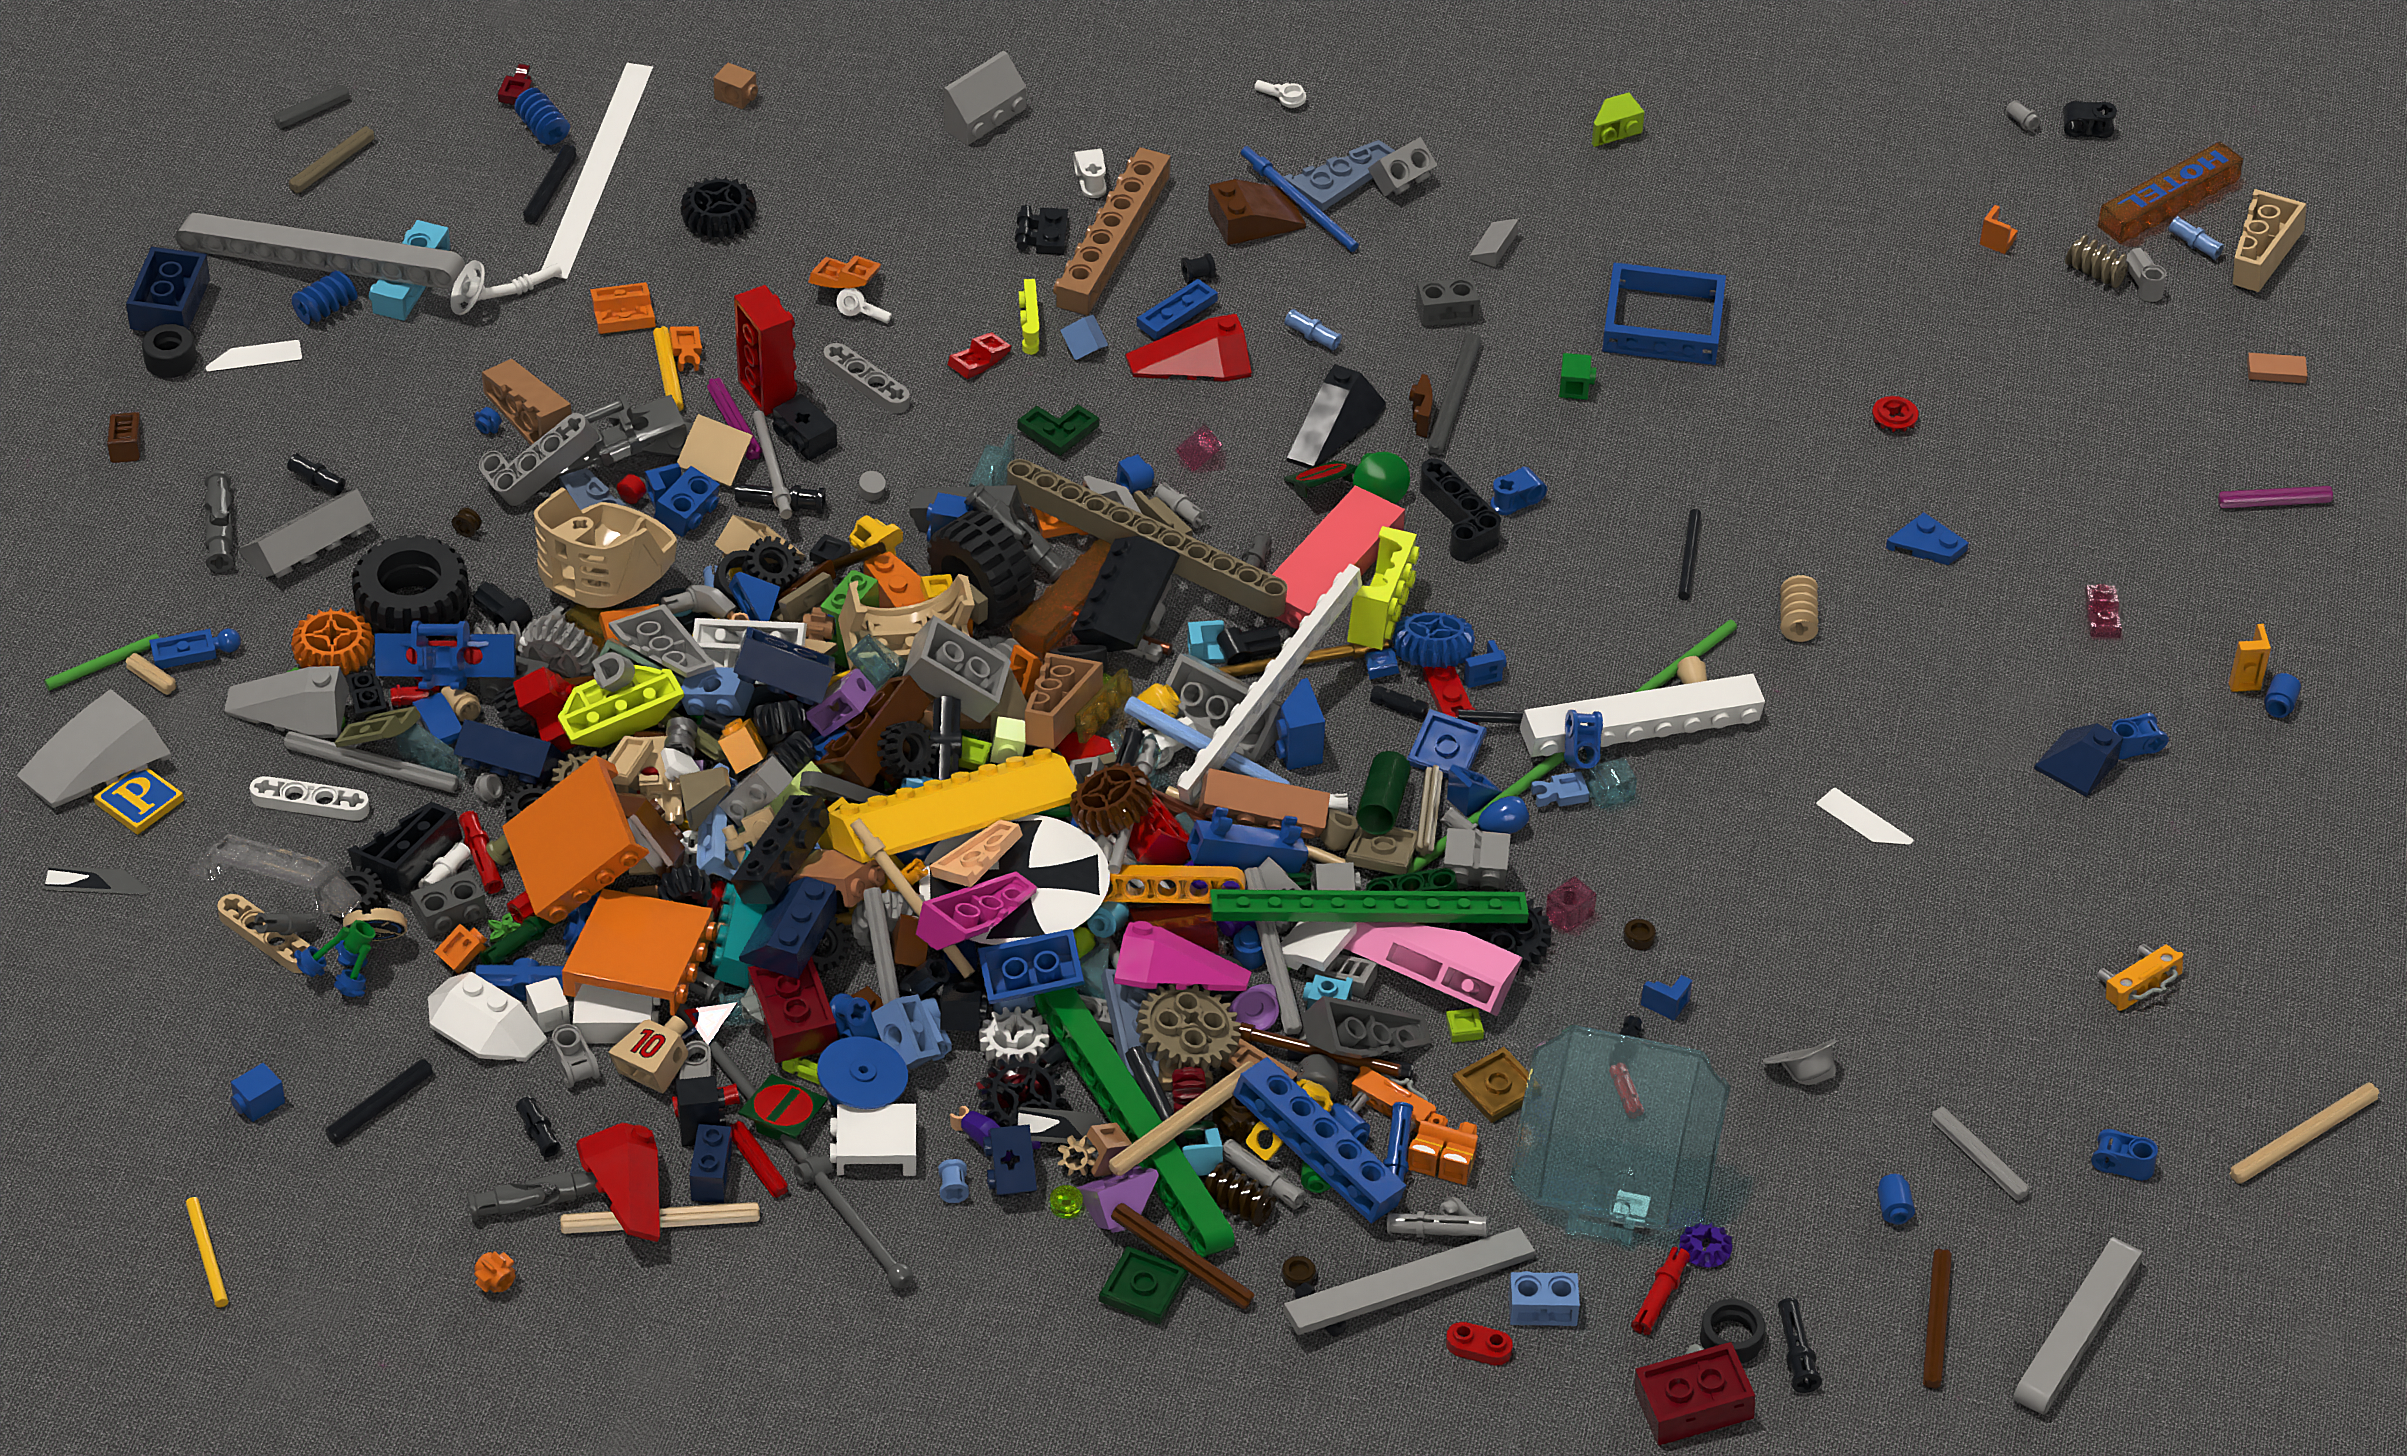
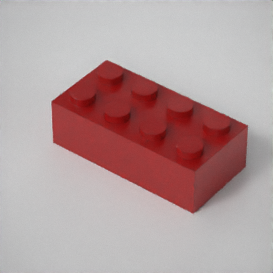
M762 285L735 295L734 309L738 382L759 410L763 411L766 416L773 413V408L795 397L797 384L794 379V371H796L797 366L793 357V350L796 349L792 330L795 327L794 318L789 311L786 312L781 306L779 297L776 294H772L766 285Z

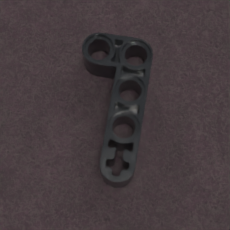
M1440 459L1424 461L1421 466L1420 491L1454 524L1451 529L1450 555L1458 561H1468L1498 546L1501 530L1500 515L1444 461Z

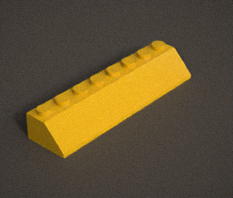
M1037 749L1030 756L1009 757L1002 764L981 765L974 772H956L951 775V778L946 780H928L921 787L900 788L893 795H876L867 799L868 802L841 805L839 807L840 810L828 813L833 849L861 863L875 860L874 857L870 858L863 849L865 845L850 827L859 818L872 835L879 837L886 846L884 850L889 856L983 829L1000 819L1010 821L1069 804L1072 801L1071 794L1077 791L1076 785L1078 783L1063 756L1052 752L1051 749Z

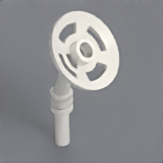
M473 260L465 265L454 283L450 300L451 309L457 315H464L474 306L476 301L516 293L521 295L522 291L526 293L528 289L533 290L534 285L562 274V270L559 264L556 263L531 275L524 274L523 278L519 276L517 280L513 279L512 283L485 288L483 285L485 276L484 266L481 262ZM476 270L480 271V277L477 276ZM466 302L468 305L463 309L461 303Z

